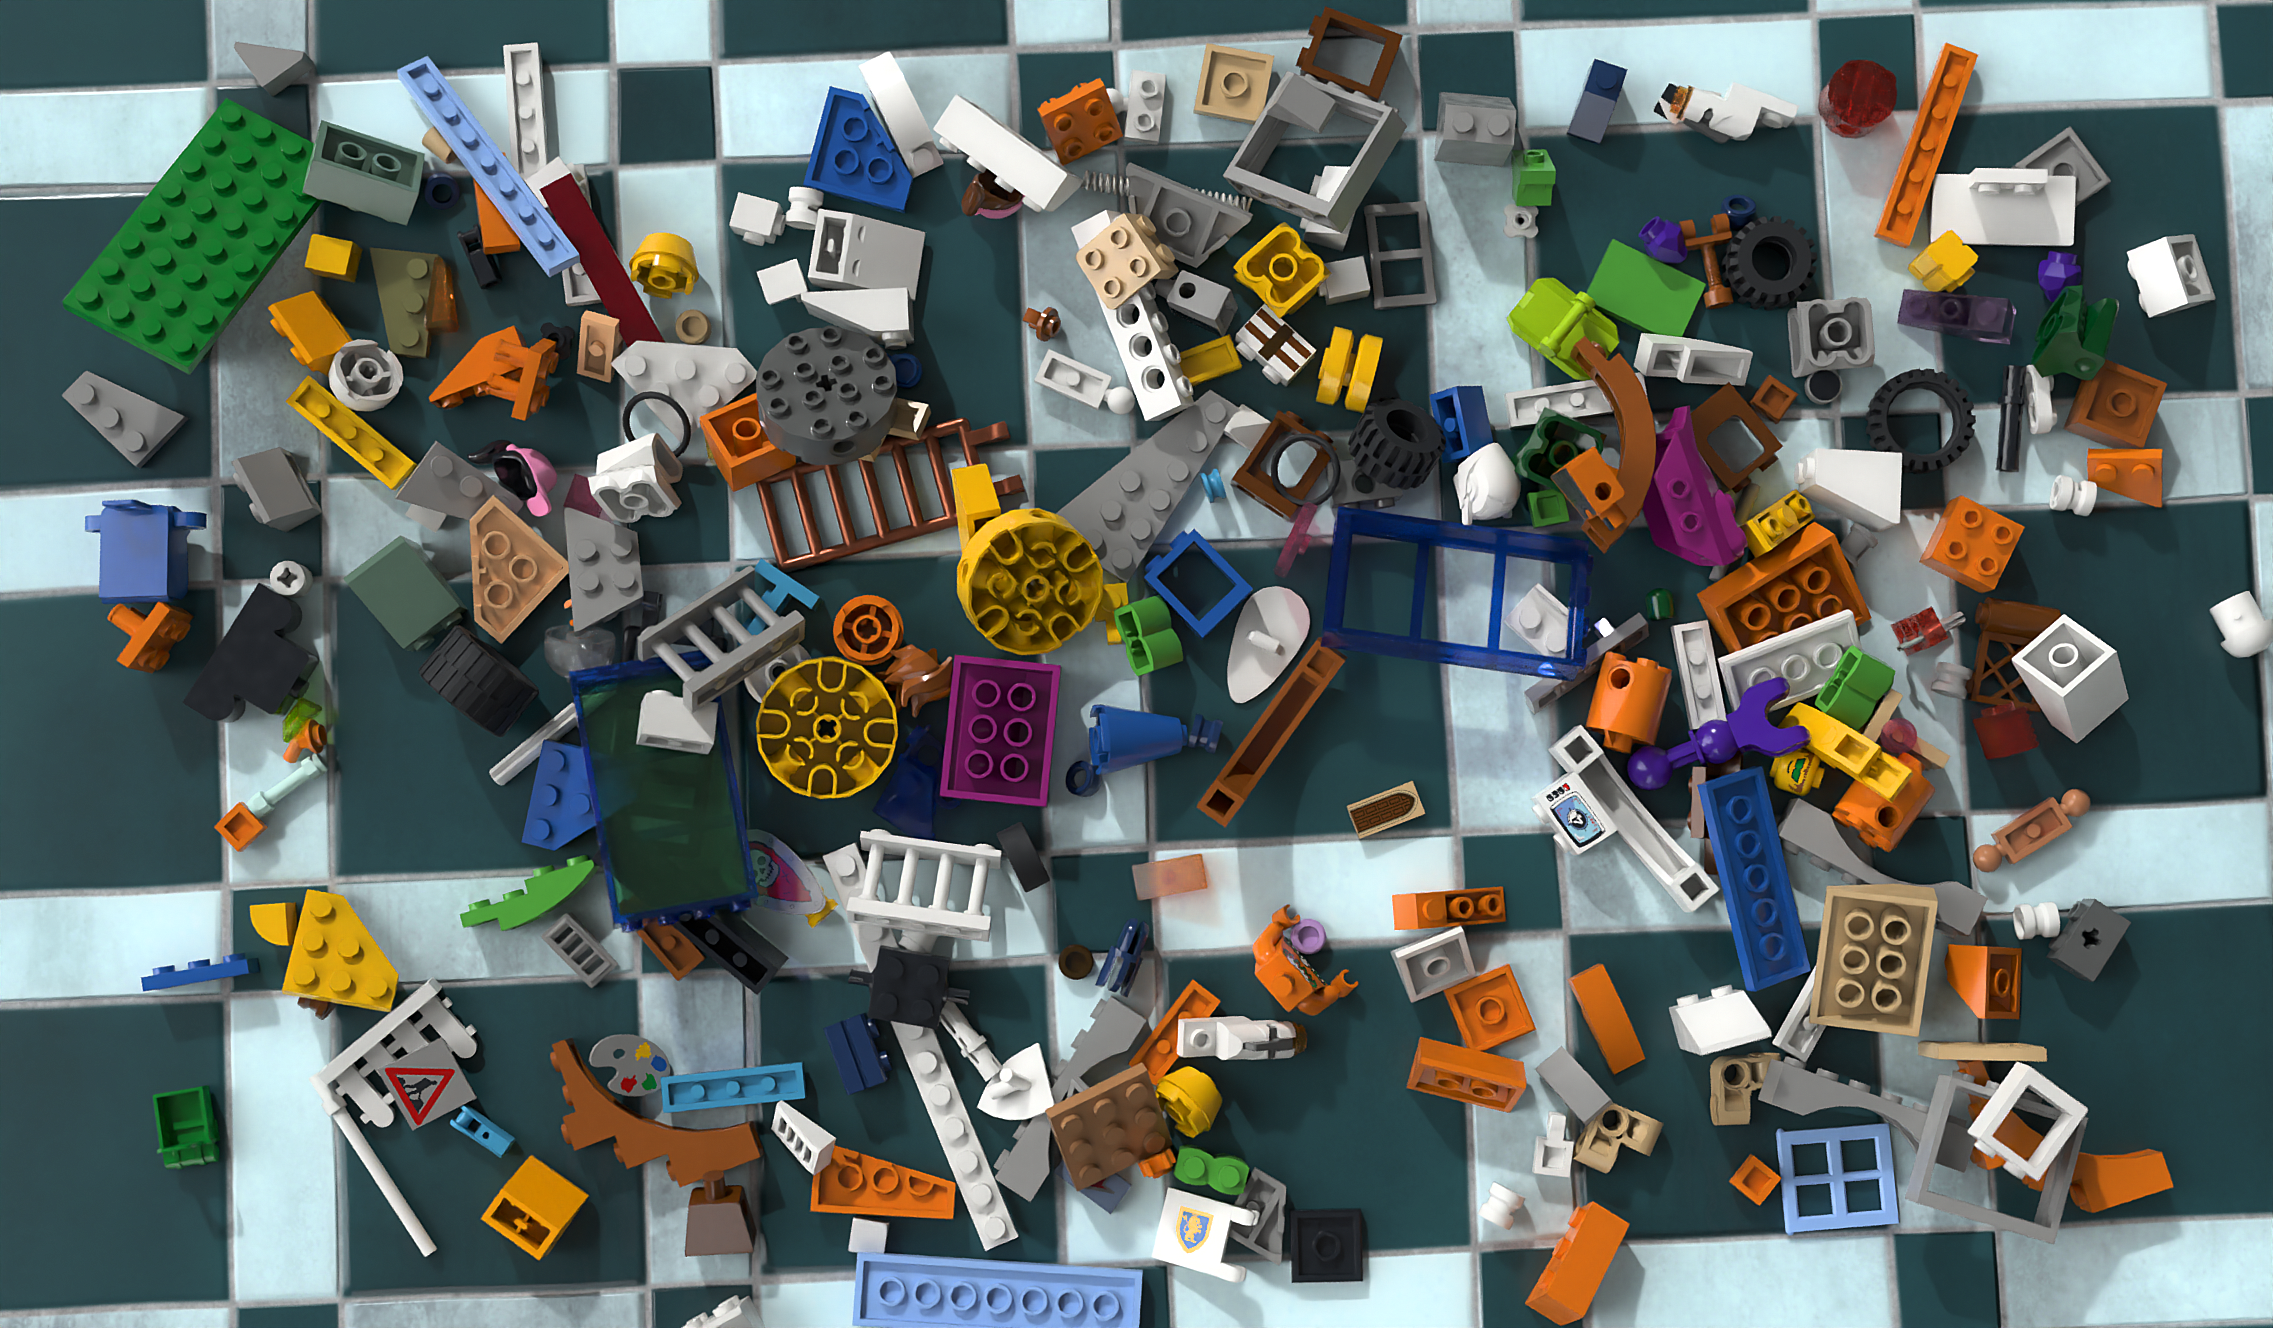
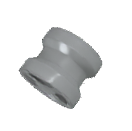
M1938 662L1936 670L1939 674L1937 680L1932 682L1931 691L1952 698L1966 699L1967 690L1965 685L1971 679L1973 671L1960 665Z

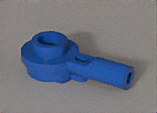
M904 353L891 356L887 354L895 367L897 387L911 388L920 381L923 373L922 365L914 355Z

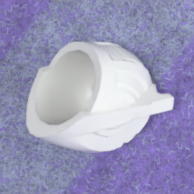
M1498 443L1486 445L1469 456L1458 466V473L1453 477L1460 509H1462V523L1464 525H1471L1472 519L1490 520L1501 516L1504 518L1512 517V509L1520 497L1521 482L1518 473L1514 471L1513 463Z

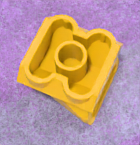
M1286 222L1274 228L1243 255L1233 267L1237 271L1233 277L1257 293L1279 319L1288 313L1292 315L1316 294L1318 287L1332 274L1324 265L1322 259L1310 250L1301 240L1298 232Z

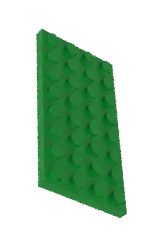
M225 98L62 301L64 309L190 375L324 201L316 199L312 195L302 193L314 143Z

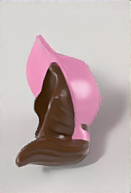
M986 169L984 173L976 174L966 189L961 201L962 211L968 217L982 214L990 219H1001L1010 216L1020 209L1024 204L1022 200L1025 195L1015 188L1012 193L1008 192L994 182L997 175Z

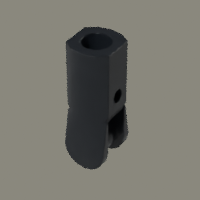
M476 223L473 225L474 229L464 233L460 230L457 232V236L480 289L484 290L501 284L503 280L492 254L484 255L481 228ZM480 242L482 248L471 252L469 246Z

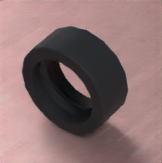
M1018 822L996 834L1026 893L1050 881V877L1022 822Z

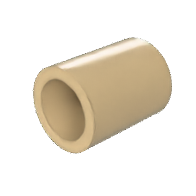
M435 126L430 128L424 135L422 145L446 164L452 163L458 157Z

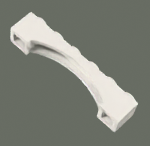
M1582 725L1571 729L1548 749L1567 773L1576 771L1618 828L1617 833L1684 912H1694L1720 890L1700 865L1669 836L1647 811L1604 755V751Z

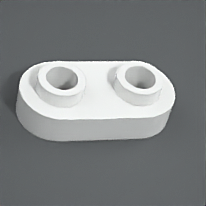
M2027 365L2024 393L2025 398H2027L2028 427L2032 434L2049 433L2052 426H2055L2057 422V411L2055 406L2051 405L2050 391L2053 390L2054 386L2053 375L2042 378L2034 365Z

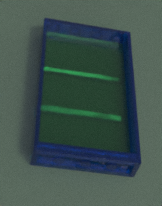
M701 650L678 653L695 672H702L713 664ZM653 657L644 662L635 660L569 671V683L613 929L621 928L622 933H631L643 930V924L658 921V926H669L679 923V917L694 915L695 920L716 916L715 910L730 908L731 913H738L752 909L751 904L757 903L759 896L721 695L710 701L718 703L714 744L708 754L639 745L636 743L640 709L646 692L652 693L656 690L671 692L674 697L683 698V683L685 682L661 657Z

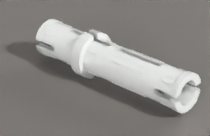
M947 1001L942 1009L940 1022L962 1049L960 1052L964 1058L968 1057L984 1080L988 1081L1004 1067L985 1044L987 1040L984 1036L977 1034L954 1002Z

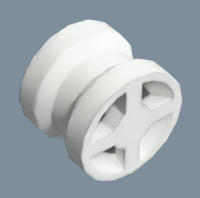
M283 561L272 569L270 583L277 593L290 598H300L310 591L313 577L307 567L293 561ZM289 571H290V572H291V575H290L287 579H284V578L287 577V575L289 574Z

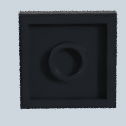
M1361 1208L1289 1209L1292 1283L1363 1281Z

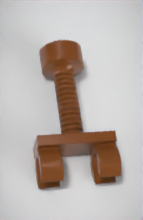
M1727 214L1713 215V218H1711L1713 235L1696 238L1695 225L1692 219L1680 221L1679 225L1681 226L1684 245L1687 251L1702 250L1704 267L1710 287L1709 291L1704 294L1706 309H1718L1733 304L1731 288H1725L1721 285L1722 279L1720 278L1721 275H1719V265H1717L1718 261L1714 248L1717 245L1728 244L1732 239Z

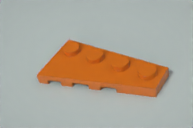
M834 1145L830 1164L816 1175H813L810 1211L954 1220L956 1183Z

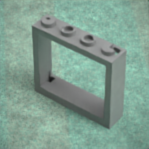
M1287 71L1223 174V177L1240 194L1342 233L1407 125L1398 115L1399 110L1390 107L1386 101L1374 102L1359 91L1351 94L1333 82H1328L1326 85L1306 73L1305 76L1300 77L1339 104L1335 110L1336 112L1375 125V128L1329 202L1262 177L1259 173L1290 125L1289 122L1272 117L1266 112L1283 83L1294 74Z
M1953 1070L1952 1076L1939 1074L1905 1199L2054 1244L2088 1118H2082L2050 1163L2035 1220L2031 1222L1928 1191L1955 1090L1990 1100L2001 1085L1988 1080L1985 1087L1973 1083L1975 1076ZM2025 1091L2013 1106L2014 1108L2057 1120L2062 1114L2054 1106L2050 1107L2041 1104L2042 1097Z

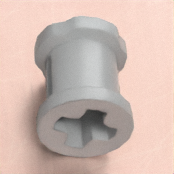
M1857 523L1850 527L1851 532L1839 544L1850 569H1855L1858 566L1857 561L1869 547L1874 548L1878 544L1873 534Z

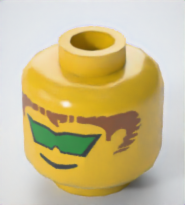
M1801 748L1783 757L1775 758L1769 776L1774 777V784L1777 788L1805 796L1810 792L1811 787L1819 789L1825 769L1819 767L1820 758L1816 754Z

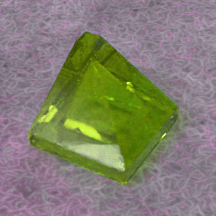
M303 697L299 699L283 720V741L289 743L302 731L306 722L315 719L321 713L322 706Z

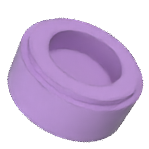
M1302 919L1291 930V943L1301 953L1314 954L1321 950L1325 944V929L1316 920Z

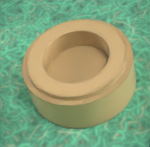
M687 310L677 318L675 330L678 337L685 344L702 345L709 339L712 326L707 316L701 311Z

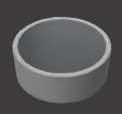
M1832 369L1814 372L1805 381L1807 397L1817 404L1832 402L1840 395L1842 390L1841 378Z

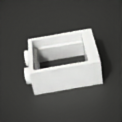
M2016 1062L1967 1133L1977 1140L1974 1146L1991 1158H1994L1997 1154L2006 1161L2003 1167L2021 1180L2026 1175L2038 1181L2089 1109L2030 1066ZM2026 1087L2062 1112L2028 1161H2025L1992 1137Z

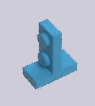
M762 558L755 566V572L776 585L773 591L768 589L761 599L778 616H780L792 597L815 612L823 602L819 596ZM758 615L753 620L748 618L742 625L751 635H758L769 628Z

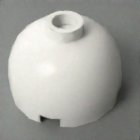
M357 339L346 343L334 356L328 373L330 387L336 398L346 407L356 411H374L383 408L397 395L404 379L402 366L396 356L390 350L386 353L376 347L378 343L372 340Z

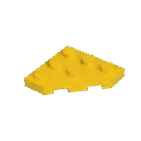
M307 889L282 993L391 1013L399 981V975L343 895Z

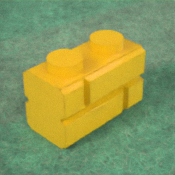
M1947 230L1928 245L1908 265V270L1918 280L1923 279L1922 284L1933 295L1939 294L1944 289L1950 294L1975 273L1971 266L1978 261V255L1968 245L1963 246V240L1953 230Z

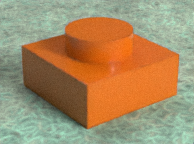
M239 802L214 826L238 852H243L268 828L261 819H258L250 811L244 802Z
M1750 1154L1729 1182L1760 1206L1781 1180V1177L1754 1155Z

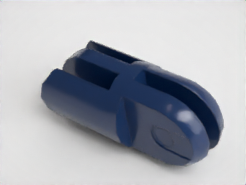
M1137 918L1127 920L1116 946L1111 945L1095 984L1096 986L1104 987L1109 978L1108 990L1115 993L1121 986L1120 994L1128 997L1143 961L1140 955L1149 934V926L1146 922L1142 921L1137 928Z

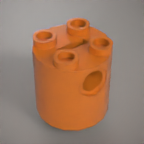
M1606 652L1605 658L1602 660L1585 728L1605 735L1602 745L1604 748L1630 754L1634 743L1655 745L1672 679V670L1658 666V662L1649 659L1638 658L1636 663L1626 660L1627 657L1624 655Z
M1901 752L1897 758L1886 753L1913 772L1912 778L1892 803L1855 779L1837 803L1835 811L1831 815L1840 825L1846 828L1852 826L1860 833L1857 838L1873 849L1878 846L1889 853L1892 849H1895L1936 792L1933 785L1922 776L1926 767L1906 752Z

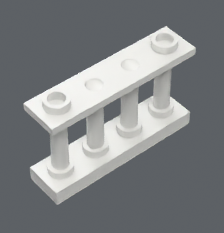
M873 829L870 832L861 831V850L870 851L863 893L858 898L849 897L847 918L849 923L989 942L991 917L985 916L982 913L989 868L1001 869L1002 850H996L995 847L988 844H977L973 847L895 836L881 829ZM884 853L905 856L898 899L893 903L882 902L876 898ZM919 858L940 861L933 905H930L928 908L914 906L912 903ZM954 863L975 866L968 910H965L964 913L953 912L947 908Z

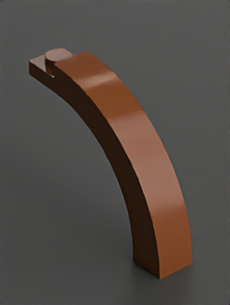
M1584 336L1574 344L1570 356L1600 388L1614 413L1620 437V461L1616 479L1625 491V495L1616 503L1628 518L1612 531L1607 528L1599 516L1585 520L1581 529L1605 554L1624 534L1644 502L1654 472L1656 432L1648 398L1630 365L1620 353L1608 361L1604 349L1597 342H1590Z
M1318 637L1196 807L1226 827L1291 734L1346 661L1347 656Z

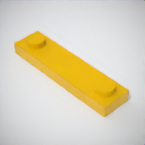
M309 375L285 401L393 491L398 489L417 466L413 460L350 408L342 404L332 393Z

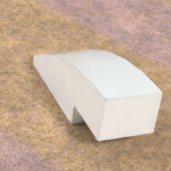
M1641 333L1634 367L1645 376L1676 377L1682 383L1726 385L1730 382L1731 385L1745 386L1753 353L1749 350L1703 340Z

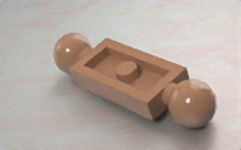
M2072 789L2063 795L2060 805L2054 797H2049L1993 832L1991 836L1996 845L1985 844L1979 846L1973 854L1974 865L1982 872H1993L2000 867L2002 857L2004 856L2009 864L2017 863L2071 829L2073 826L2067 817L2085 815L2091 805L2089 796L2080 789Z

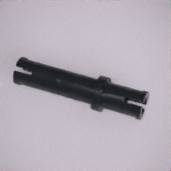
M2003 366L2002 395L1998 397L2001 415L1996 471L2019 472L2023 407L2027 406V398H2024L2027 368L2024 366Z

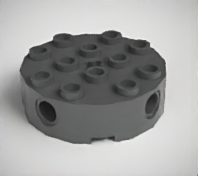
M835 326L809 328L799 333H792L765 355L756 374L759 423L768 439L782 452L786 450L790 454L800 456L802 461L814 465L846 464L871 454L882 444L881 439L889 433L890 428H893L898 416L895 367L884 349L861 333Z

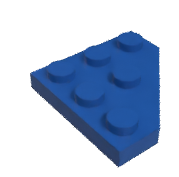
M830 86L803 186L837 197L905 213L914 181L909 170L904 165L864 95Z
M544 739L522 842L554 851L564 847L576 837L594 828L617 811L640 798L647 763L552 739Z

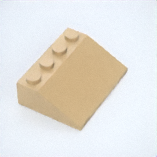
M1904 884L1826 887L1809 1023L1919 1037L1938 899L1934 888Z

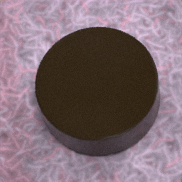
M1072 944L1061 952L1058 964L1064 976L1069 979L1079 980L1085 978L1091 972L1094 959L1087 947L1080 944Z

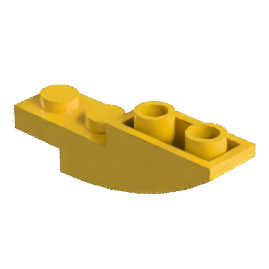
M1801 702L1795 704L1777 727L1783 729L1796 725L1804 726L1809 730L1812 737L1810 743L1803 747L1804 749L1816 754L1822 761L1834 769L1838 767L1891 803L1913 776L1912 770L1884 753L1878 744L1840 721Z

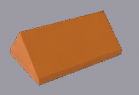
M1420 1037L1407 1088L1510 1113L1526 1089L1525 1067L1522 1061Z

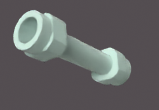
M315 753L312 756H308L301 761L302 767L266 793L260 791L246 802L248 808L258 819L276 809L274 805L276 802L308 779L316 780L329 770V765L320 754Z

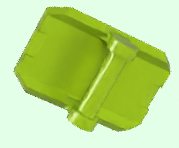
M1555 278L1536 279L1506 318L1513 333L1575 380L1586 381L1591 378L1570 356L1574 344L1586 336L1590 342L1595 341L1604 349L1607 359L1620 342L1617 326L1594 308L1596 302L1592 297L1582 291L1576 295Z

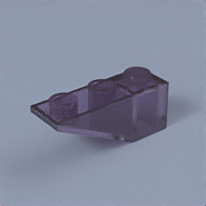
M1904 289L1897 323L1974 341L2010 344L2016 310L2011 301L2006 298Z

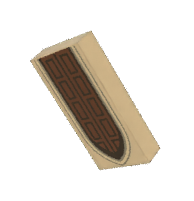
M1413 781L1346 806L1359 839L1425 814Z

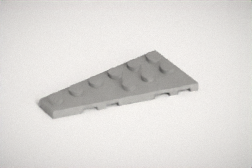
M1212 390L1206 392L1194 402L1195 405L1185 409L1056 513L1063 516L1090 542L1095 554L1098 556L1102 569L1128 584L1224 435V428L1239 410V407Z

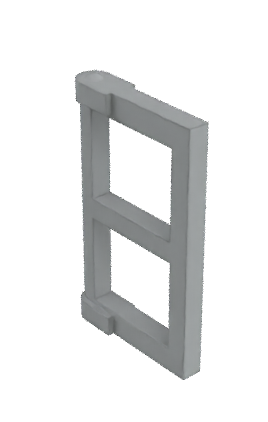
M1426 201L1365 206L1364 216L1366 217L1373 282L1374 309L1385 310L1435 305L1437 300ZM1417 214L1421 248L1379 252L1375 217ZM1422 259L1426 294L1384 297L1380 262Z

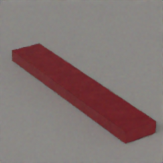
M572 173L539 189L563 233L580 254V263L610 317L620 320L619 333L627 347L629 348L636 341L666 343Z

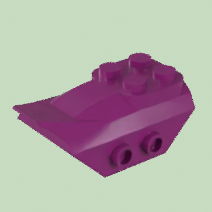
M1690 406L1676 408L1669 424L1662 432L1656 433L1654 472L1643 502L1642 511L1655 546L1697 566H1725L1744 555L1747 539L1743 530L1737 527L1733 514L1736 513V508L1732 497L1718 489L1708 465L1697 450Z

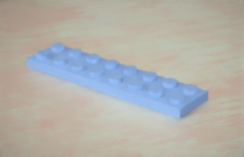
M859 1251L857 1253L852 1326L881 1328H1139L1143 1270Z

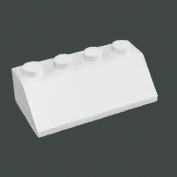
M957 94L933 128L934 131L942 136L939 140L941 144L955 153L961 149L969 155L967 162L982 173L989 169L997 175L994 182L1012 193L1014 188L1025 195L1022 202L1038 213L1042 208L1054 212L1084 182L979 105Z

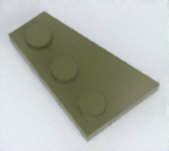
M369 247L390 351L395 356L429 359L441 257L438 254Z

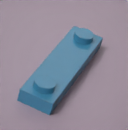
M804 1062L663 1076L660 1078L663 1113L803 1099L807 1097Z

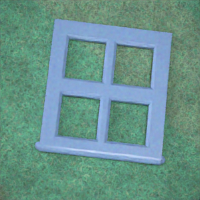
M1889 1123L1784 1131L1781 1128L1777 1129L1776 1140L1785 1230L1789 1236H1792L1794 1232L1899 1223ZM1874 1138L1877 1169L1844 1172L1841 1141ZM1825 1142L1829 1173L1795 1176L1792 1145ZM1878 1179L1881 1210L1848 1213L1845 1182ZM1830 1183L1833 1214L1799 1217L1796 1186Z

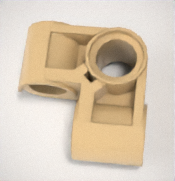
M1750 1053L1748 1055L1721 1056L1713 1061L1710 1067V1114L1715 1126L1750 1124L1751 1090L1762 1088L1771 1059L1781 1062L1780 1053ZM1734 1064L1737 1071L1736 1076L1731 1082H1727L1724 1077V1071L1729 1065Z
M1612 1103L1587 1126L1585 1125L1575 1144L1572 1158L1606 1174L1611 1170L1617 1158L1620 1144L1650 1156L1664 1123L1635 1110L1633 1112ZM1609 1110H1614L1617 1114V1121L1612 1127L1605 1128L1602 1122L1603 1115Z

